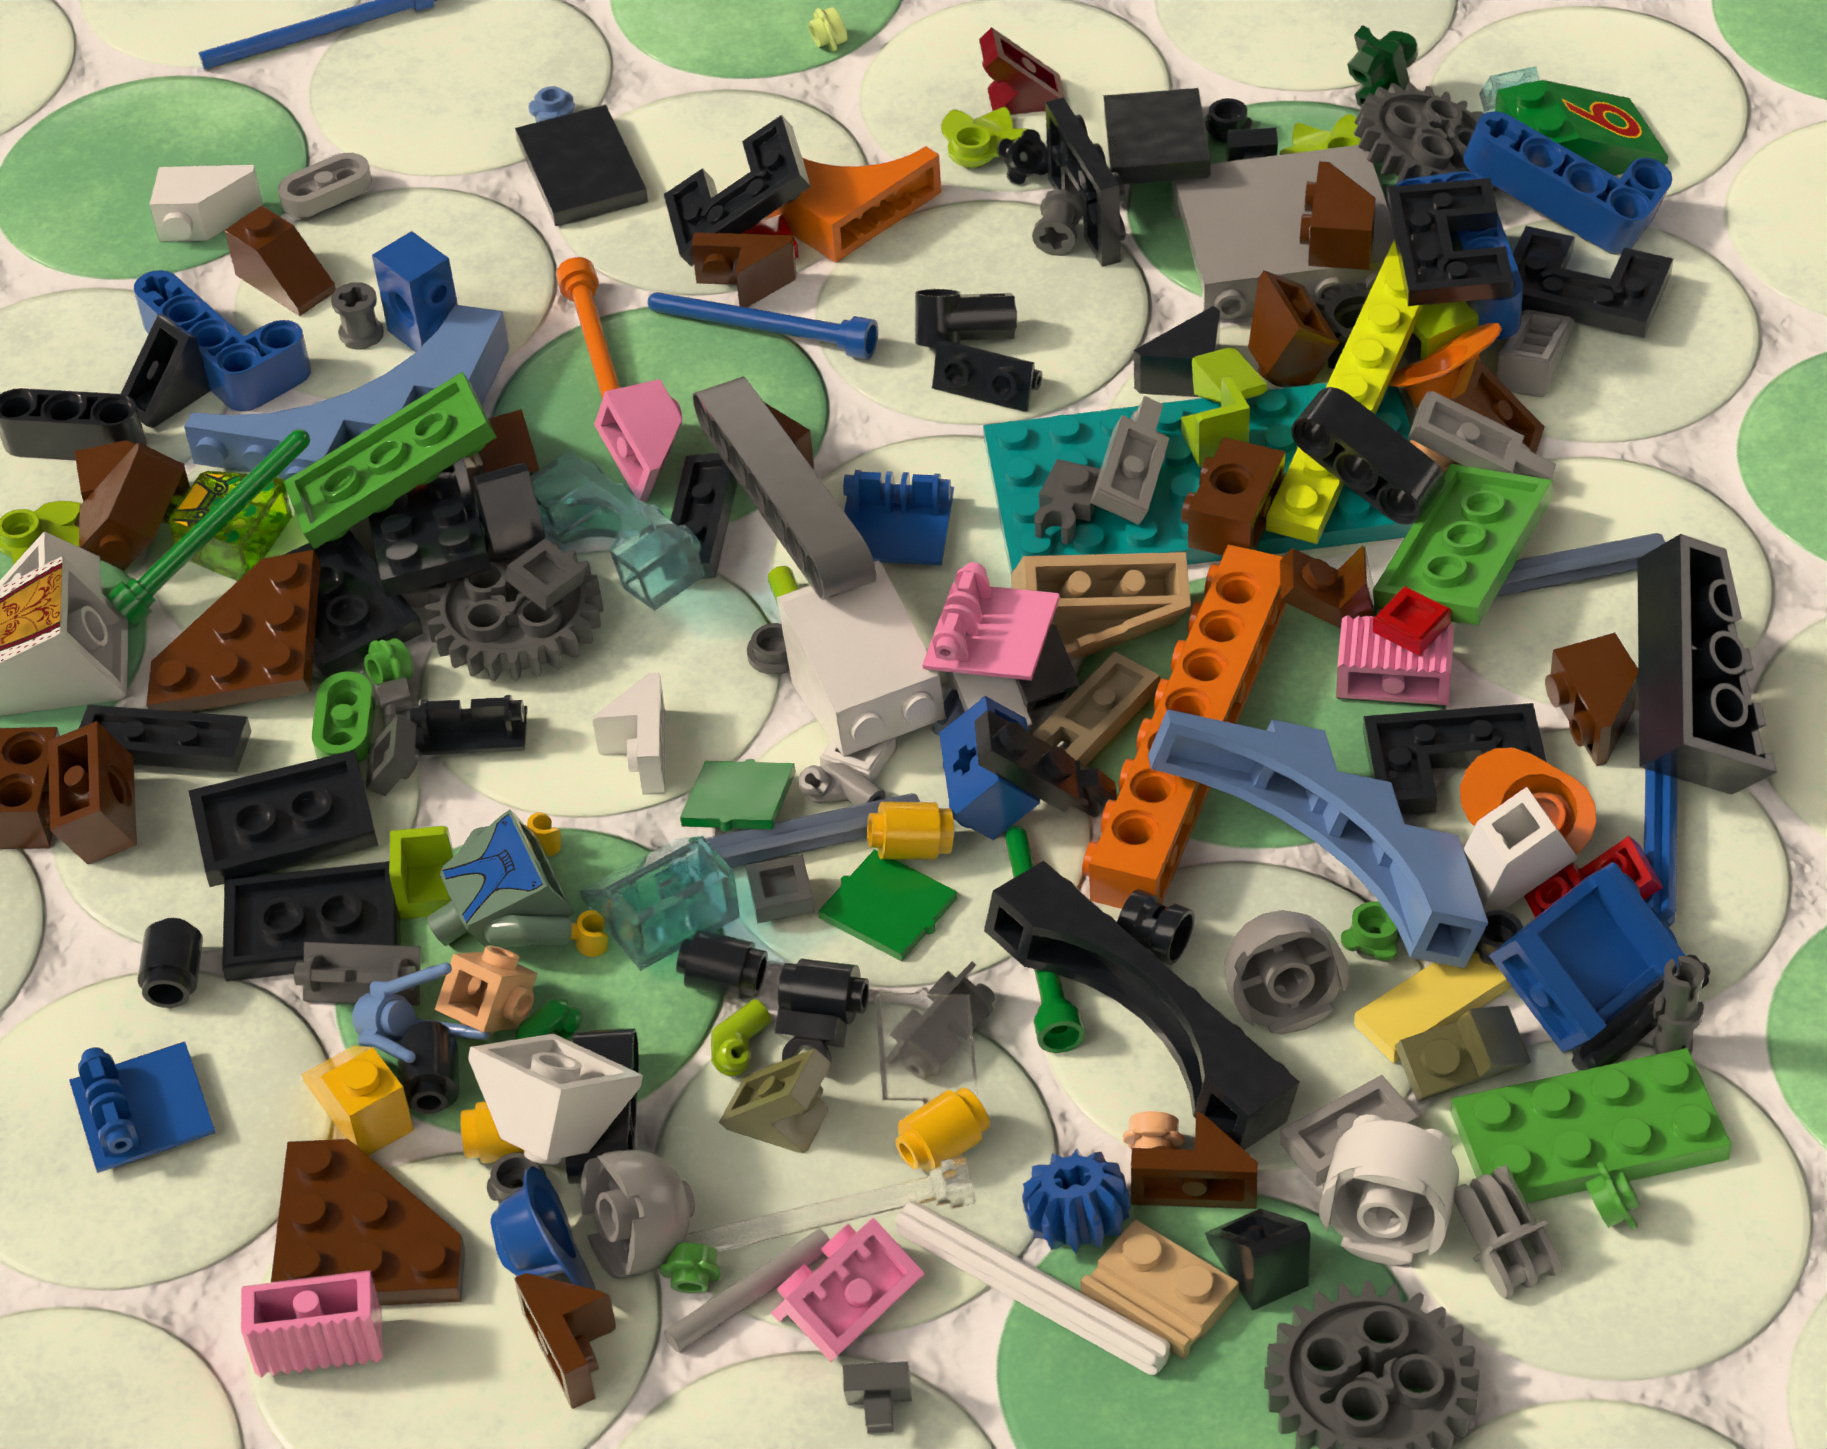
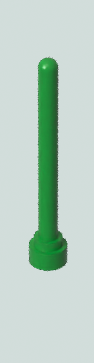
M303 429L292 431L138 581L135 578H132L127 584L121 581L106 595L107 599L137 627L152 612L149 607L156 601L153 595L309 446L310 435Z
M1021 826L1010 827L1005 833V842L1013 878L1035 865L1026 830ZM1034 969L1041 999V1005L1033 1022L1038 1045L1041 1049L1050 1053L1071 1051L1078 1047L1085 1038L1081 1013L1077 1007L1065 999L1060 975Z

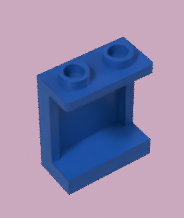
M1610 863L1583 879L1489 955L1562 1053L1592 1039L1607 1026L1605 1021L1664 974L1665 965L1669 960L1673 958L1677 967L1678 957L1685 956L1677 945V940L1672 930L1658 920L1640 896L1636 883L1632 878L1623 873L1615 863Z

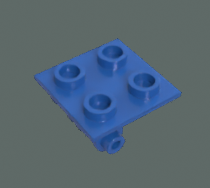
M855 470L854 475H844L843 494L847 496L844 512L864 538L874 562L942 566L954 495L951 479H941V474L939 473L934 475L913 474L912 485H910L909 472L902 473L901 484L894 483L893 471H887L885 483H882L881 472Z
M185 1041L115 1064L113 1057L102 1048H89L82 1053L81 1061L78 1064L80 1076L69 1079L97 1173L215 1134Z

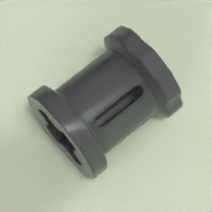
M1056 189L1048 192L1042 200L1040 206L1042 218L1035 223L1032 239L1037 248L1044 253L1063 255L1069 253L1074 248L1077 239L1075 226L1078 225L1083 217V201L1079 196L1070 193L1068 190Z
M353 282L336 289L332 294L331 303L341 320L338 331L340 341L347 348L355 350L367 349L371 345L379 343L383 337L384 329L382 323L375 315L374 307L377 304V295L374 288L366 283Z

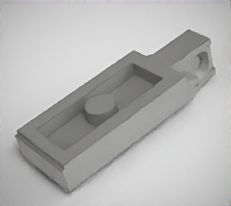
M1432 390L1431 392L1428 391L1420 402L1408 436L1409 439L1466 467L1544 479H1552L1556 467L1555 463L1531 452L1522 443L1524 435Z
M1145 395L1137 411H1134L1131 419L1122 415L1114 427L1090 502L1138 525L1149 509L1170 439L1156 431L1163 404Z

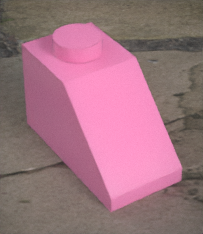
M660 379L605 391L594 423L638 503L648 501L671 452L683 419L678 402L670 397Z

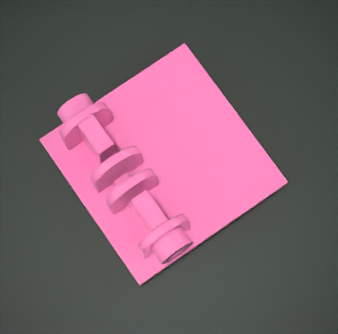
M974 562L966 564L965 567L957 571L955 576L956 583H952L924 659L923 669L1032 681L1060 599V594L991 587L986 575V569L982 565Z

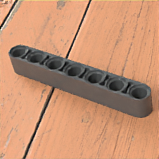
M743 376L693 393L695 412L706 437L818 597L824 600L876 582L874 561L864 538L749 381Z

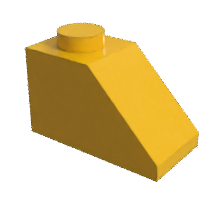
M354 1045L301 1074L306 1086L345 1139H349L368 1156L414 1131L404 1088L373 1047Z

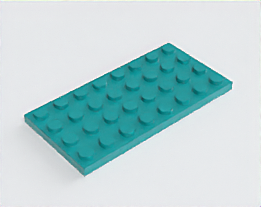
M1328 383L1268 389L1262 395L1245 399L1250 407L1249 443L1285 451V475L1298 449L1292 438V425L1318 392L1326 388ZM1388 385L1376 416L1410 441L1411 439L1408 436L1411 427L1398 387ZM1204 398L1163 402L1156 431L1170 439L1145 517L1138 525L1097 506L1090 522L1076 518V536L1068 545L1062 543L1061 527L1052 526L1046 529L1042 538L1035 537L1034 517L1039 510V493L1057 459L1101 469L1114 427L1122 415L1131 419L1134 411H1137L1139 406L983 425L984 444L1010 575L1023 556L1186 552L1187 565L1221 561L1223 557L1221 555L1189 548L1188 524H1184L1181 521L1185 498L1189 492H1197L1202 466L1198 467L1181 433V417L1220 408L1221 403ZM1344 484L1318 544L1265 530L1256 551L1278 554L1289 552L1292 548L1302 551L1405 538L1413 524L1403 525L1392 521Z

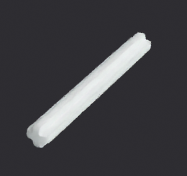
M916 1201L907 1202L902 1211L898 1213L895 1220L898 1235L1149 1375H1157L1167 1363L1171 1354V1345L1166 1339Z

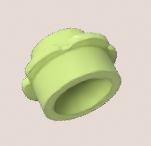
M833 6L823 11L820 8L815 9L813 13L814 20L808 22L810 34L817 47L820 48L828 45L830 51L835 52L837 51V45L846 42L848 39L844 23Z

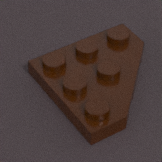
M314 550L262 558L151 661L146 702L148 709L193 712L311 692L321 562Z
M349 1139L287 1142L271 1282L371 1270L380 1306L461 1302L465 1246L462 1235Z

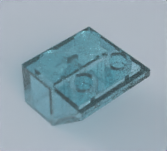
M704 836L678 838L580 890L583 901L591 910H596L602 915L604 927L640 971L680 950L683 940L685 938L693 940L697 930L714 932L740 918L734 871Z

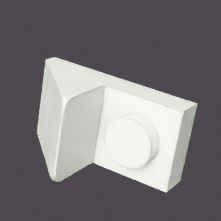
M660 673L647 674L599 711L593 719L598 753L600 755L627 754L629 772H639L643 795L665 793L666 710Z

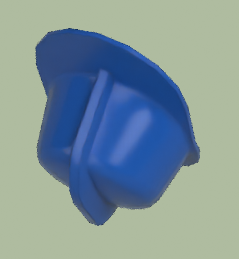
M534 1166L527 1168L524 1173V1187L502 1201L491 1215L490 1224L497 1255L502 1265L515 1276L529 1273L546 1277L565 1272L574 1285L596 1290L589 1270L574 1242L567 1214L556 1190L540 1169Z

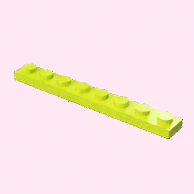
M1395 239L1326 388L1334 387L1345 391L1375 415L1424 306H1408ZM1298 447L1266 516V531L1318 544L1344 483Z

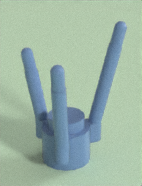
M446 962L431 966L388 982L373 981L370 984V993H366L359 998L352 1013L353 1026L359 1035L358 1043L361 1046L375 1047L407 1063L414 1062L416 1058L415 1053L394 1041L402 1039L405 1031L411 1025L433 1020L416 1018L412 1005L403 996L395 993L449 974L452 971L451 964ZM434 1021L447 1026L453 1037L487 1040L490 1036V1032L483 1033L468 1025Z

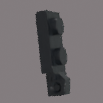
M986 710L975 720L978 765L1062 812H1065L1070 807H1074L1095 818L1105 808L1109 799L1117 800L1116 784L1099 769L1085 770V766L1080 760H1075L1064 749L1058 746H1051L1028 733L1020 724L1013 721L1009 722L989 710Z

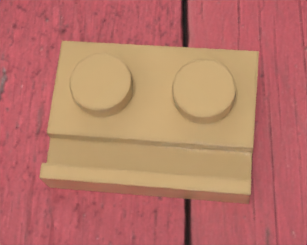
M1136 1219L1097 1261L1098 1267L1090 1276L1086 1274L1080 1280L1081 1293L1166 1339L1171 1345L1170 1351L1182 1359H1185L1190 1354V1347L1198 1338L1202 1339L1236 1300L1239 1290L1238 1281Z

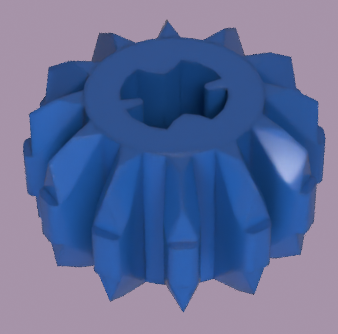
M1077 1148L1071 1156L1064 1158L1052 1153L1050 1165L1039 1164L1032 1166L1030 1180L1023 1183L1024 1192L1022 1200L1028 1226L1032 1230L1034 1238L1045 1239L1051 1250L1058 1249L1066 1244L1071 1246L1075 1254L1082 1245L1092 1244L1101 1248L1103 1237L1121 1235L1122 1223L1129 1218L1131 1202L1129 1190L1126 1188L1125 1176L1120 1170L1119 1163L1106 1162L1102 1151L1085 1157L1082 1156Z

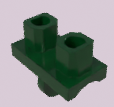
M1362 25L1354 34L1358 52L1347 64L1349 75L1355 81L1362 84L1355 93L1356 102L1360 107H1362L1369 93L1375 95L1378 87L1388 91L1390 85L1395 83L1404 91L1407 84L1410 83L1407 68L1418 57V45L1411 34L1394 30L1390 31L1383 38L1377 39L1372 35L1370 28Z

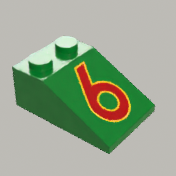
M1547 80L1525 82L1497 90L1495 111L1512 116L1613 176L1624 174L1630 164L1640 158H1652L1663 164L1668 163L1667 153L1628 97Z

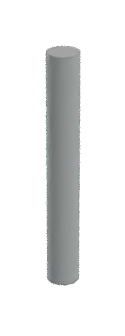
M817 1229L664 1330L665 1337L671 1347L676 1352L681 1351L785 1282L803 1264L809 1266L825 1254L821 1251V1248L830 1240L822 1229Z

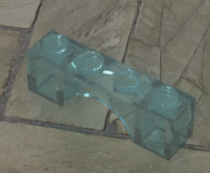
M568 450L530 477L544 532L562 545L588 537L605 536L616 538L609 551L623 588L654 611L705 576L698 553L701 551V545L695 534L687 526H677L671 522L655 504L650 503L647 505L642 502L623 482L618 484L605 476L600 467L594 462L586 463Z

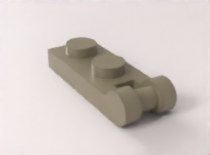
M1114 651L1032 735L1051 746H1057L1061 741L1066 742L1070 746L1065 751L1075 760H1080L1086 769V765L1154 697L1160 682V675Z

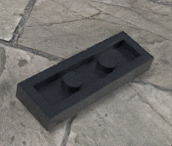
M718 452L690 455L685 458L659 564V569L665 583L716 578L738 483Z
M88 705L79 726L81 728L97 721L133 755L134 765L235 773L239 769L252 732L247 716Z

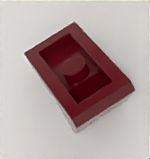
M993 27L979 39L983 57L982 66L986 73L994 80L988 86L992 111L1006 107L1010 115L1046 111L1045 102L1063 97L1065 99L1060 74Z

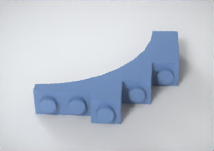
M455 304L438 331L412 356L386 374L348 393L312 405L272 413L242 415L192 412L184 425L193 462L198 465L251 472L292 431L303 429L310 435L309 446L278 475L282 493H288L284 484L285 480L461 372L465 374L473 386L482 405L509 351L503 311Z
M1167 709L1148 754L1151 769L1194 780L1226 792L1286 822L1314 840L1345 865L1377 898L1397 927L1410 958L1466 968L1488 924V920L1459 835L1404 824L1391 782L1337 771L1325 730L1274 719L1271 720L1267 730Z

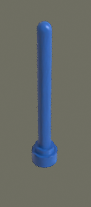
M661 292L652 293L647 300L648 307L654 312L835 343L840 350H845L847 356L869 360L875 352L878 341L877 321L864 317L854 316L851 320H843L841 324Z

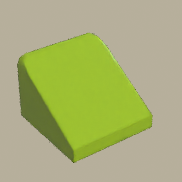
M1224 348L1195 356L1192 359L1194 394L1198 395V397L1221 403V379L1229 376L1234 377L1245 399L1267 392V383L1234 348Z

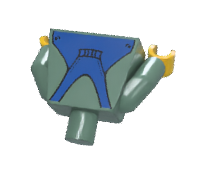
M509 809L490 826L478 827L471 831L460 851L442 867L440 873L452 901L426 917L430 929L444 946L449 945L469 932L484 947L490 945L504 949L534 945L567 946L570 940H575V946L581 954L588 957H596L607 951L609 935L604 932L605 919L596 910L584 911L578 916L576 922H570L568 917L574 914V911L547 858L560 851L561 830L555 827L552 828L551 818L543 812L532 814L528 818L526 826Z

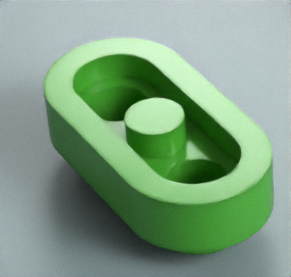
M340 672L328 677L319 686L312 727V742L318 759L355 750L359 763L368 755L372 740L376 702L371 682L366 676L357 672Z

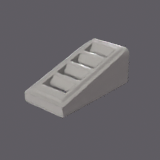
M1524 310L1521 315L1520 329L1516 334L1508 337L1498 356L1497 378L1510 392L1536 397H1544L1573 331L1574 319L1557 314Z

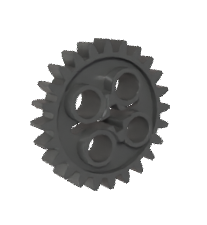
M1392 83L1388 91L1378 87L1375 95L1368 94L1355 120L1357 127L1354 135L1361 138L1358 145L1360 149L1371 151L1367 160L1383 164L1381 174L1388 175L1394 173L1399 176L1397 184L1410 178L1453 172H1471L1464 163L1463 155L1478 120L1484 113L1482 111L1469 112L1466 110L1467 101L1463 100L1456 104L1451 101L1448 92H1444L1441 97L1436 96L1430 86H1426L1424 92H1419L1412 83H1408L1403 91L1395 83ZM1492 185L1493 191L1496 192L1498 188Z
M489 542L488 556L492 570L438 584L439 588L428 590L430 604L425 605L431 641L436 642L438 653L441 657L450 655L453 668H458L467 663L469 674L472 677L479 674L484 668L489 669L491 681H496L502 671H510L513 681H518L522 670L528 668L533 675L540 677L542 672L541 665L549 663L552 667L559 670L562 668L560 656L566 654L570 657L578 658L580 656L578 643L591 644L593 642L591 629L601 627L599 614L603 612L601 590L597 575H591L589 562L583 561L578 563L576 551L573 549L565 552L566 555L585 568L583 584L544 611L506 581L507 565L533 547L497 556L494 554ZM553 542L552 544L559 549L558 543Z
M1371 1281L1365 1282L1362 1296L1353 1297L1344 1283L1339 1284L1338 1300L1331 1302L1319 1291L1314 1293L1313 1313L1304 1307L1295 1305L1293 1307L1292 1325L1279 1323L1277 1326V1341L1274 1344H1269L1267 1348L1268 1366L1265 1367L1264 1389L1269 1390V1412L1279 1413L1278 1431L1280 1434L1297 1431L1295 1449H1310L1314 1446L1319 1449H1452L1453 1436L1465 1437L1468 1431L1469 1415H1475L1478 1398V1393L1476 1392L1478 1391L1480 1376L1479 1369L1473 1368L1474 1346L1462 1345L1464 1332L1462 1325L1444 1328L1446 1309L1443 1306L1427 1314L1423 1312L1424 1294L1420 1292L1407 1303L1399 1301V1286L1393 1284L1388 1289L1385 1297L1376 1296ZM1386 1339L1388 1341H1391V1343L1383 1344L1374 1342L1372 1340ZM1331 1366L1336 1370L1322 1371L1315 1367ZM1411 1387H1418L1425 1389L1428 1392L1414 1393L1407 1389ZM1365 1415L1372 1419L1357 1421L1350 1418V1416Z

